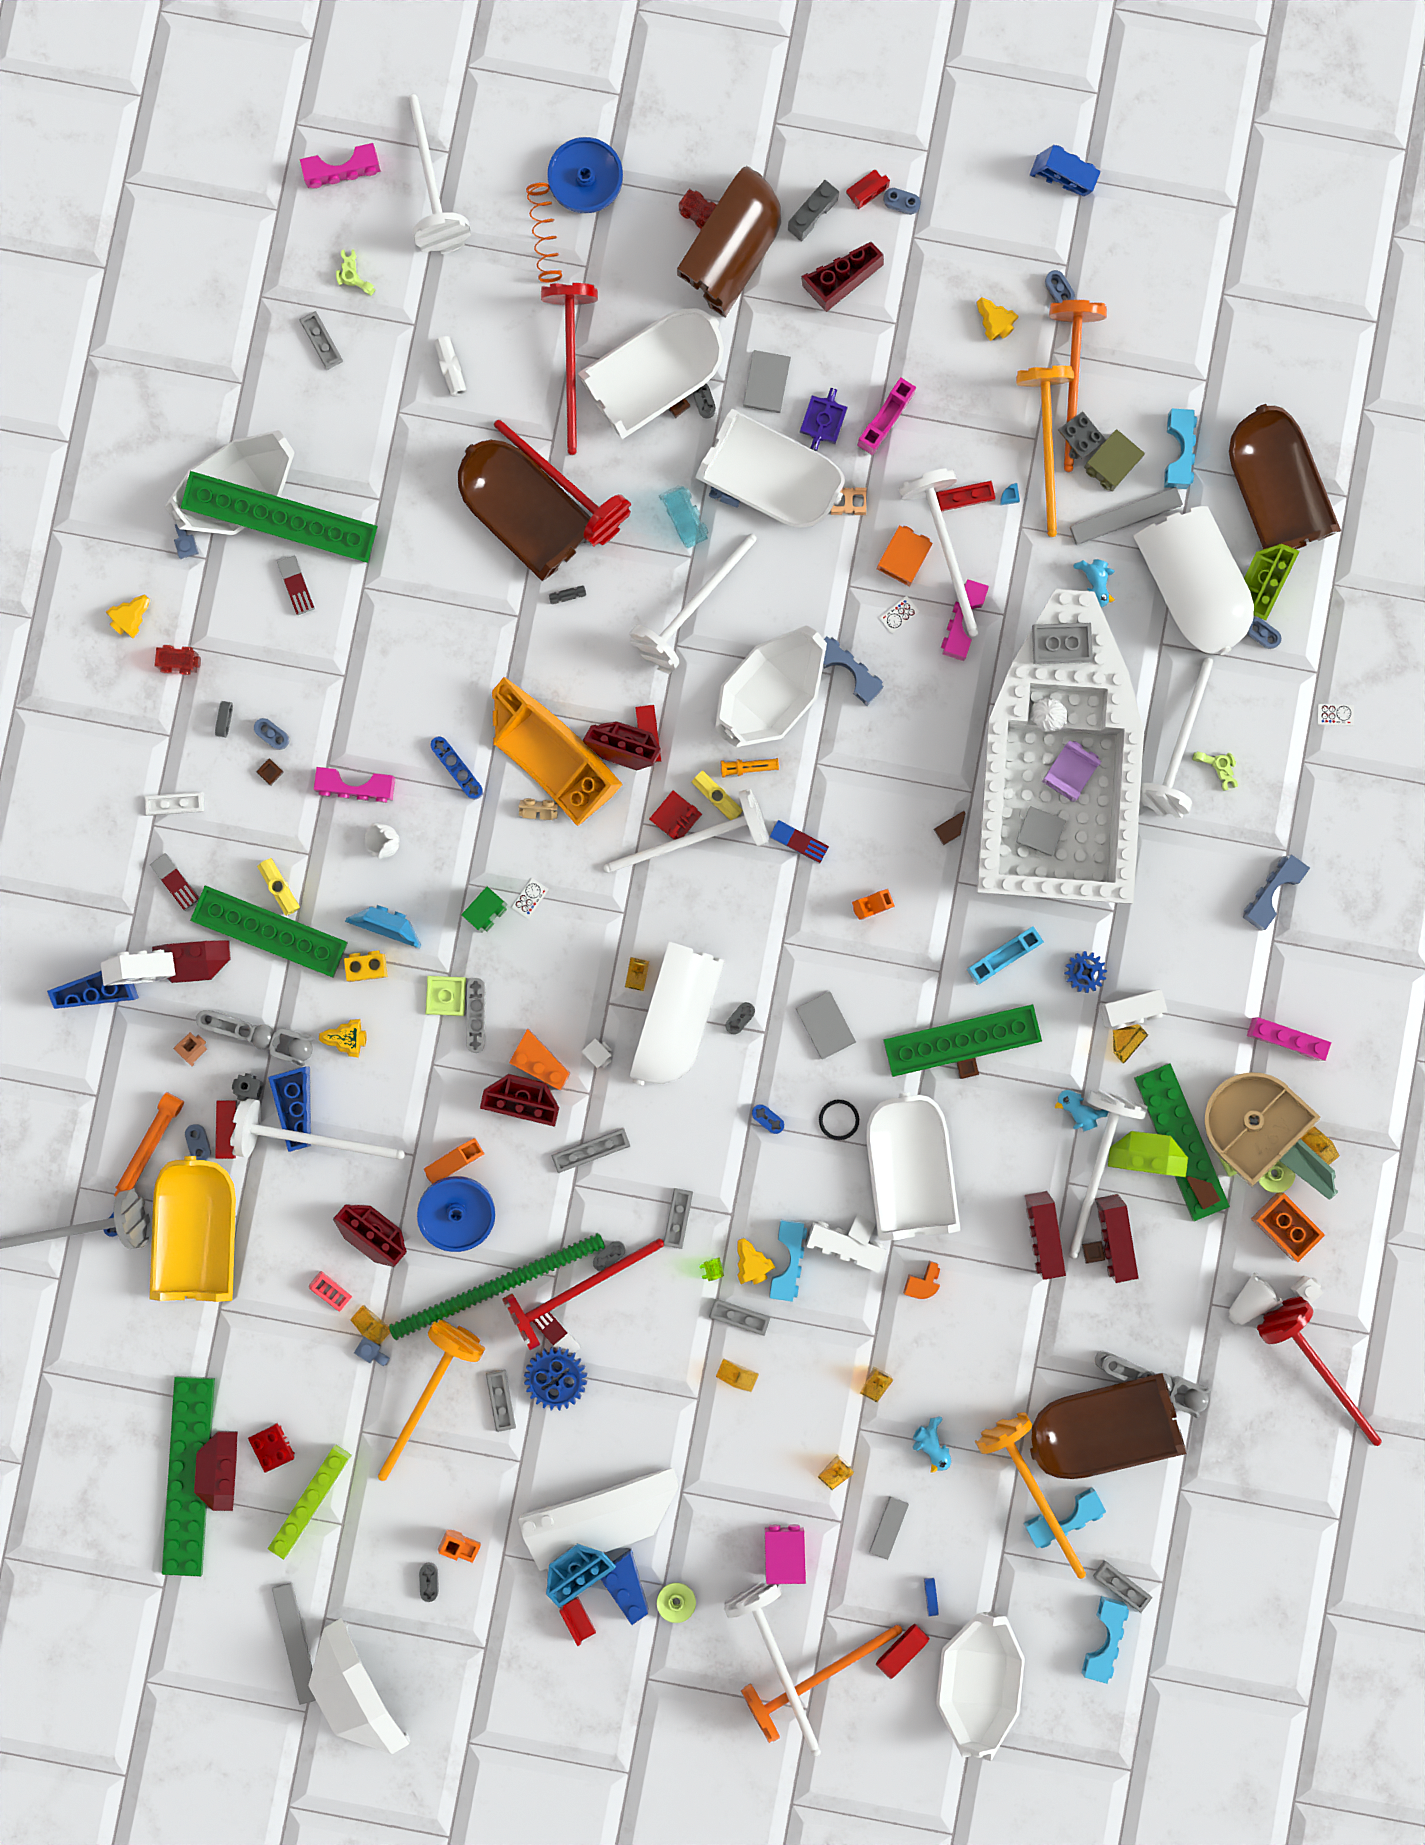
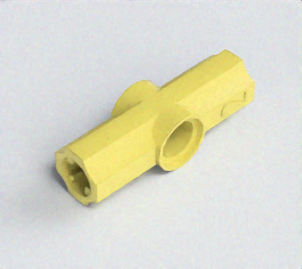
M703 770L692 780L691 783L729 820L738 818L743 812V809L726 794L724 789L719 787ZM720 792L723 795L722 800H713V793Z
M270 858L261 862L257 868L285 916L300 909L298 902L289 889L288 883L284 880L273 859ZM278 882L283 884L280 892H276L274 889L275 884Z

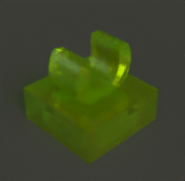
M720 1257L703 1262L704 1264L699 1266L706 1270V1274L702 1276L703 1279L708 1278V1281H713L724 1276Z

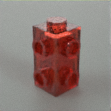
M689 188L679 202V211L684 218H690L698 228L702 229L717 204L712 201L708 202L700 192L692 191Z
M163 645L162 648L156 647L154 666L160 672L170 674L172 671H179V674L191 675V672L197 673V668L201 665V657L193 648L182 647L181 649H174V646Z

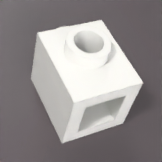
M596 1038L582 1051L597 1069L599 1067L604 1069L612 1061L610 1059L612 1056L610 1051L612 1049L605 1042L601 1044Z
M1304 1276L1290 1288L1296 1296H1301L1309 1304H1312L1323 1294L1320 1289L1322 1287L1321 1284L1314 1277L1311 1279Z

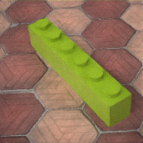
M338 1445L331 1449L269 1545V1551L283 1560L286 1558L352 1454Z

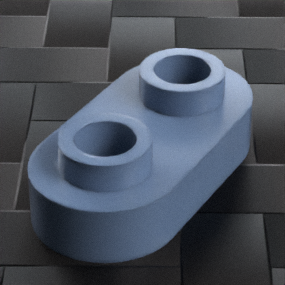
M889 188L884 194V204L890 209L912 215L917 213L920 208V198L913 193L897 188ZM895 195L897 198L892 199L890 196ZM912 200L914 204L910 205L908 201Z
M1058 270L1049 272L1045 279V285L1055 302L1062 303L1061 296H1066L1067 300H1074V291L1063 273ZM1051 280H1056L1057 284H1052Z
M1253 618L1247 634L1267 649L1276 648L1281 643V634L1261 618ZM1253 625L1258 628L1257 631H1253ZM1268 637L1273 639L1272 643L1268 642Z
M261 718L255 722V733L273 748L282 750L288 746V735L270 720ZM263 726L268 727L266 732H262ZM282 737V743L278 744L277 739Z
M199 1124L188 1126L185 1130V1138L190 1155L196 1156V1160H208L211 1156V1149L204 1127ZM194 1130L197 1132V1137L195 1138L191 1135ZM198 1149L203 1151L202 1156L197 1155Z

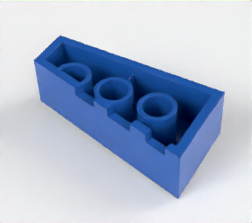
M102 971L47 991L54 1009L130 1001L139 998L134 984L104 986Z
M310 1066L268 1077L282 1129L311 1134ZM285 1140L288 1152L311 1146V1144Z

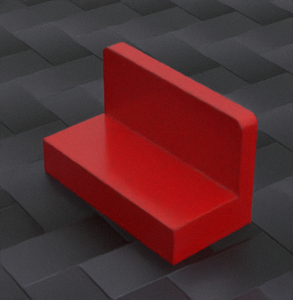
M873 170L848 188L846 194L856 207L860 209L888 189L890 179L886 175L881 177L877 170Z
M578 1596L560 1607L559 1612L577 1646L581 1645L584 1639L596 1633Z

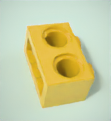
M370 951L366 956H361L360 953L349 954V958H344L346 981L348 982L388 977L385 954H380V951ZM375 959L380 962L377 970L371 968V962ZM354 962H359L361 965L358 972L352 971V964Z

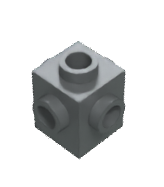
M245 1073V1076L238 1075V1078L234 1079L232 1084L233 1094L238 1096L237 1099L240 1101H246L249 1098L259 1100L264 1083L256 1080L257 1076Z

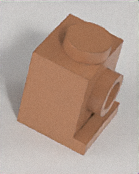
M191 1032L173 1048L191 1066L207 1050L204 1046L206 1042L199 1035L195 1037Z

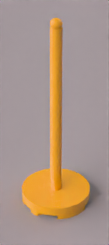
M1071 366L1028 368V371H1017L1016 384L1018 386H1041L1047 534L1050 537H1054L1057 534L1050 385L1073 381L1074 371H1072Z
M439 1320L438 1323L434 1321L428 1331L430 1340L445 1351L381 1468L378 1474L380 1481H385L389 1476L453 1357L469 1362H478L482 1357L485 1347L480 1345V1339L461 1326L455 1328L445 1320Z
M1021 1412L1017 1413L1018 1417L1011 1420H999L996 1422L997 1427L992 1430L985 1429L981 1432L982 1437L978 1441L975 1440L979 1451L982 1454H988L1006 1447L1073 1571L1079 1579L1086 1576L1084 1568L1014 1443L1032 1428L1030 1419L1026 1413Z

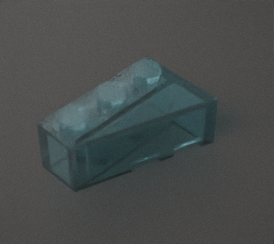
M677 485L658 495L660 500H663L667 508L666 511L671 517L685 548L688 549L708 539L706 535L709 533L704 522L701 523L698 518L700 512L696 505H692L690 501L692 496L688 488Z

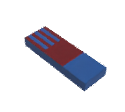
M780 820L777 821L770 835V838L819 864L829 848L828 845Z

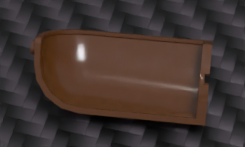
M745 166L737 173L677 268V276L688 282L696 290L702 289L704 292L703 297L708 302L709 308L725 318L773 243L781 225L780 203L772 187L759 172L754 171L749 166Z
M1263 404L1255 408L1256 411L1243 419L1233 432L1229 446L1231 467L1263 549L1284 544L1297 550L1307 546L1306 542L1320 541L1341 532L1309 446L1299 425L1281 407Z
M491 439L481 441L475 445L471 444L466 448V454L458 470V488L464 503L541 581L546 580L558 571L562 561L567 563L577 553L574 549L581 543L587 542L584 539V530L591 517L529 456L517 447L503 441Z
M1163 1373L1062 1397L1049 1403L1038 1413L1032 1425L1031 1440L1033 1448H1030L1032 1459H1036L1039 1467L1046 1474L1056 1478L1079 1479L1187 1454L1181 1429H1179L1177 1419L1174 1420L1177 1414L1174 1404L1171 1402L1169 1389Z

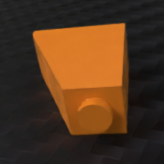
M473 1138L425 1167L426 1177L433 1184L440 1179L449 1177L483 1156L484 1152L477 1140Z

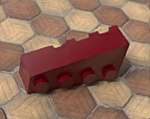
M869 242L849 252L848 255L833 260L832 263L824 267L822 265L816 268V271L810 274L802 275V286L827 312L884 265V254L872 242Z
M1048 1191L1025 1195L1026 1212L1030 1221V1236L1034 1242L1032 1244V1251L1037 1258L1035 1263L1036 1273L1040 1274L1043 1280L1066 1276L1055 1202Z
M1118 1194L1095 1198L1101 1224V1236L1105 1243L1104 1254L1109 1262V1266H1107L1109 1277H1112L1115 1283L1139 1279L1127 1205Z

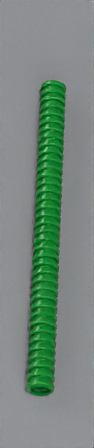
M595 1233L596 1236L591 1235L589 1239L586 1237L584 1241L579 1240V1243L575 1242L573 1246L568 1245V1248L564 1247L562 1251L552 1252L550 1256L546 1255V1258L541 1257L539 1261L534 1260V1263L530 1262L528 1266L525 1264L523 1268L518 1267V1270L514 1269L512 1273L502 1274L500 1278L496 1277V1280L491 1279L489 1283L484 1282V1285L480 1284L478 1288L468 1289L467 1293L462 1292V1295L457 1294L456 1297H451V1300L446 1299L444 1303L441 1301L439 1305L435 1304L433 1308L430 1306L428 1310L423 1309V1312H417V1315L412 1314V1317L407 1316L405 1320L401 1319V1322L396 1321L394 1325H389L390 1333L395 1340H399V1337L403 1338L405 1334L408 1336L410 1332L415 1333L416 1330H421V1327L426 1328L427 1325H432L434 1321L437 1323L439 1319L449 1318V1315L453 1316L455 1312L460 1313V1310L464 1311L466 1307L476 1306L478 1302L482 1303V1300L487 1301L489 1297L492 1299L494 1295L498 1296L500 1292L503 1294L505 1290L510 1291V1288L514 1289L516 1285L521 1286V1283H527V1280L537 1279L539 1275L543 1276V1273L548 1274L550 1270L553 1272L555 1268L559 1269L561 1265L564 1267L566 1263L571 1264V1261H577V1258L582 1259L584 1255L587 1257L589 1253L593 1254L595 1250L598 1252L600 1248L604 1249L603 1239L599 1233Z

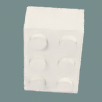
M155 950L150 954H147V951H138L133 955H129V952L117 953L116 956L107 957L108 960L101 962L104 986L158 982L175 975L172 952L164 953V950Z
M1161 989L1098 1005L1104 1027H1110L1111 1030L1126 1027L1125 1023L1128 1022L1129 1025L1142 1023L1146 1017L1148 1020L1163 1017L1162 1013L1168 1012Z

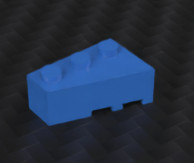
M1052 145L1037 155L1029 176L1035 177L1036 174L1047 178L1046 182L1050 184L1052 181L1063 184V189L1086 196L1093 192L1101 171L1096 169L1093 164L1080 160L1077 155L1064 151L1063 147Z
M631 1548L612 1561L616 1568L602 1577L601 1581L630 1624L633 1625L648 1614L649 1608Z

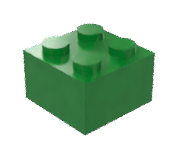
M486 887L461 916L482 933L483 931L488 932L494 925L492 921L497 916L500 918L506 912L507 908L505 907L508 904L489 887Z

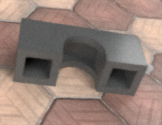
M824 180L788 221V231L802 242L812 231L820 215L823 212L826 214L838 201L839 190Z

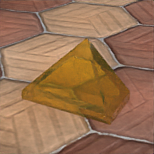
M1139 1024L1113 1030V1053L1124 1064L1148 1036L1147 1032Z

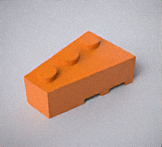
M527 1029L509 1063L556 1089L562 1090L570 1072L530 1029Z

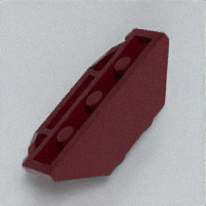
M618 721L591 725L583 739V742L600 758L636 771L653 766L661 752V748L651 732Z
M229 940L173 943L152 947V951L164 950V953L172 952L175 975L167 978L171 983L212 980L231 960Z
M512 1074L505 1075L485 1088L480 1104V1109L553 1127L556 1126L560 1108L545 1082Z
M345 1204L333 1218L343 1238L375 1263L395 1267L407 1252L401 1229L372 1206Z
M217 1431L196 1453L194 1493L212 1511H233L238 1431Z

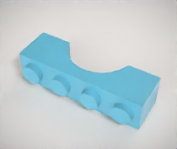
M1172 408L1168 413L1167 433L1173 435L1178 440L1181 447V455L1179 460L1165 468L1164 488L1176 487L1177 489H1187L1193 483L1194 472H1191V467L1195 462V453H1192V448L1196 443V435H1193V430L1197 425V416H1194L1195 410Z
M1032 926L966 970L976 985H979L1010 963L1044 943L1034 926Z
M780 1220L778 1240L789 1249L790 1263L782 1274L772 1277L769 1295L771 1299L793 1302V1298L798 1296L799 1286L795 1284L796 1278H800L802 1267L798 1266L799 1258L803 1259L804 1247H801L802 1239L806 1240L807 1228H804V1223Z
M1091 1487L1075 1496L1073 1512L1068 1518L1058 1521L1065 1536H1067L1069 1531L1085 1527V1523L1088 1521L1099 1520L1106 1513V1510L1096 1491ZM1041 1514L1024 1522L1036 1548H1045L1051 1544L1052 1540L1056 1539L1047 1521Z
M1101 1596L1096 1615L1106 1625L1107 1638L1100 1649L1086 1653L1082 1674L1085 1678L1108 1684L1109 1678L1111 1679L1114 1673L1112 1665L1114 1659L1118 1657L1119 1648L1117 1646L1119 1640L1123 1638L1124 1628L1122 1626L1124 1621L1128 1619L1129 1609H1127V1605L1122 1601Z

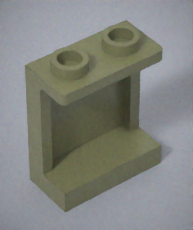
M1116 429L1090 458L1084 468L1090 477L1100 481V485L1104 489L1113 492L1145 453Z

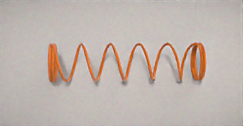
M539 182L531 184L526 188L528 193L527 199L536 204L530 210V217L539 221L532 228L534 236L541 238L535 244L534 250L544 256L536 264L537 268L542 271L538 279L541 282H555L562 278V271H544L538 265L542 259L548 256L554 257L559 255V253L542 254L536 250L539 242L545 239L557 238V236L540 237L534 233V228L538 224L554 221L552 218L538 220L531 215L532 210L537 206L552 204L550 201L535 203L529 199V194L543 195L549 192V185ZM539 187H548V189L543 191L532 192L533 190ZM548 274H558V275H560V276H558V277H556V278H551V279H543V278H541L542 276H545V275H548Z

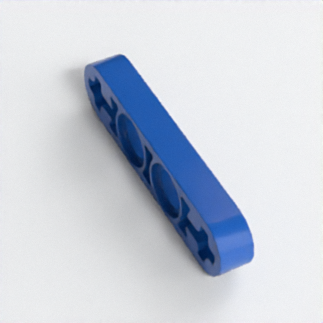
M441 736L433 738L431 749L470 799H479L483 794V788L445 738ZM437 741H439L440 743L444 742L442 746L446 751H448V749L451 750L445 753L442 758L440 757V755H442L443 752L439 748L435 749V747L437 746ZM450 755L456 757V763L452 766L446 764V758ZM461 770L468 773V777L464 781L457 778ZM470 782L473 787H479L477 790L478 794L470 795L471 789L469 786L466 785L464 788L463 785Z

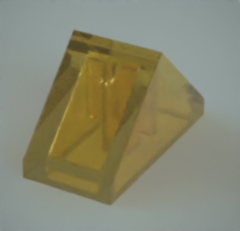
M630 958L625 983L626 988L644 991L650 961Z
M1315 1126L1301 1138L1328 1165L1340 1156L1334 1143Z
M362 1305L350 1319L363 1336L378 1345L390 1334L389 1326L365 1305Z
M723 1358L716 1377L735 1388L752 1392L759 1373Z
M874 1366L860 1394L878 1402L892 1383V1376Z
M837 1455L819 1474L818 1478L833 1490L851 1477L854 1471L842 1457Z

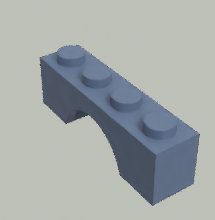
M826 636L824 640L827 645L823 668L834 665L847 668L855 679L853 694L868 706L884 687L882 680L876 675L872 676L867 672L868 668L861 662L858 664L848 650L843 651L839 647L840 644L837 640Z
M1292 854L1286 857L1283 856L1280 859L1276 872L1270 873L1266 879L1268 883L1264 888L1261 887L1256 892L1255 896L1257 898L1253 903L1250 902L1244 909L1245 915L1243 918L1261 931L1266 930L1277 915L1272 904L1275 890L1281 884H1299L1310 869L1309 866Z

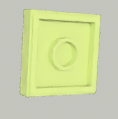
M427 976L425 1014L465 1016L466 977Z

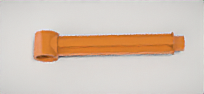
M168 1092L163 1095L157 1106L159 1111L118 1185L115 1186L117 1189L114 1194L115 1197L121 1191L134 1188L170 1121L180 1113L184 1105L183 1100Z

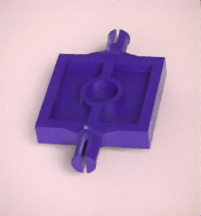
M830 388L827 398L811 396L800 433L813 438L810 449L813 450L814 448V451H818L820 441L836 444L848 408L834 401L837 389H834L833 392V388Z

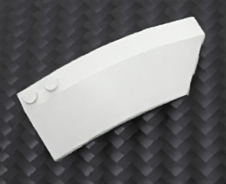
M673 1467L640 1476L579 1498L523 1513L517 1520L523 1539L537 1567L541 1571L548 1569L551 1562L576 1544L604 1553L654 1535L679 1488V1483Z

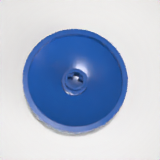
M579 137L569 140L555 151L549 162L547 175L550 190L555 199L571 211L577 213L600 211L609 206L621 190L623 183L621 161L613 148L599 139Z
M463 1176L446 1177L433 1183L423 1193L417 1208V1222L422 1235L433 1246L449 1252L467 1251L481 1244L490 1234L495 1222V1206L490 1193L479 1182Z

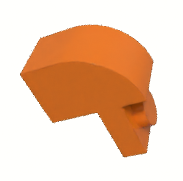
M888 889L852 902L854 913L858 916L859 920L895 907Z
M929 1260L924 1279L909 1274L903 1293L917 1299H927L933 1296L940 1287L938 1283L933 1282L934 1279H938L940 1273L939 1264Z
M446 1530L438 1547V1552L456 1561L459 1557L473 1563L481 1543L463 1536L461 1532Z

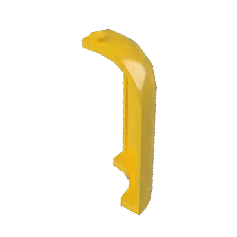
M184 1156V1160L167 1162L159 1172L153 1195L149 1295L151 1300H185V1296H187L186 1299H196L197 1301H232L236 1196L234 1183L228 1172L217 1163L196 1160V1156Z

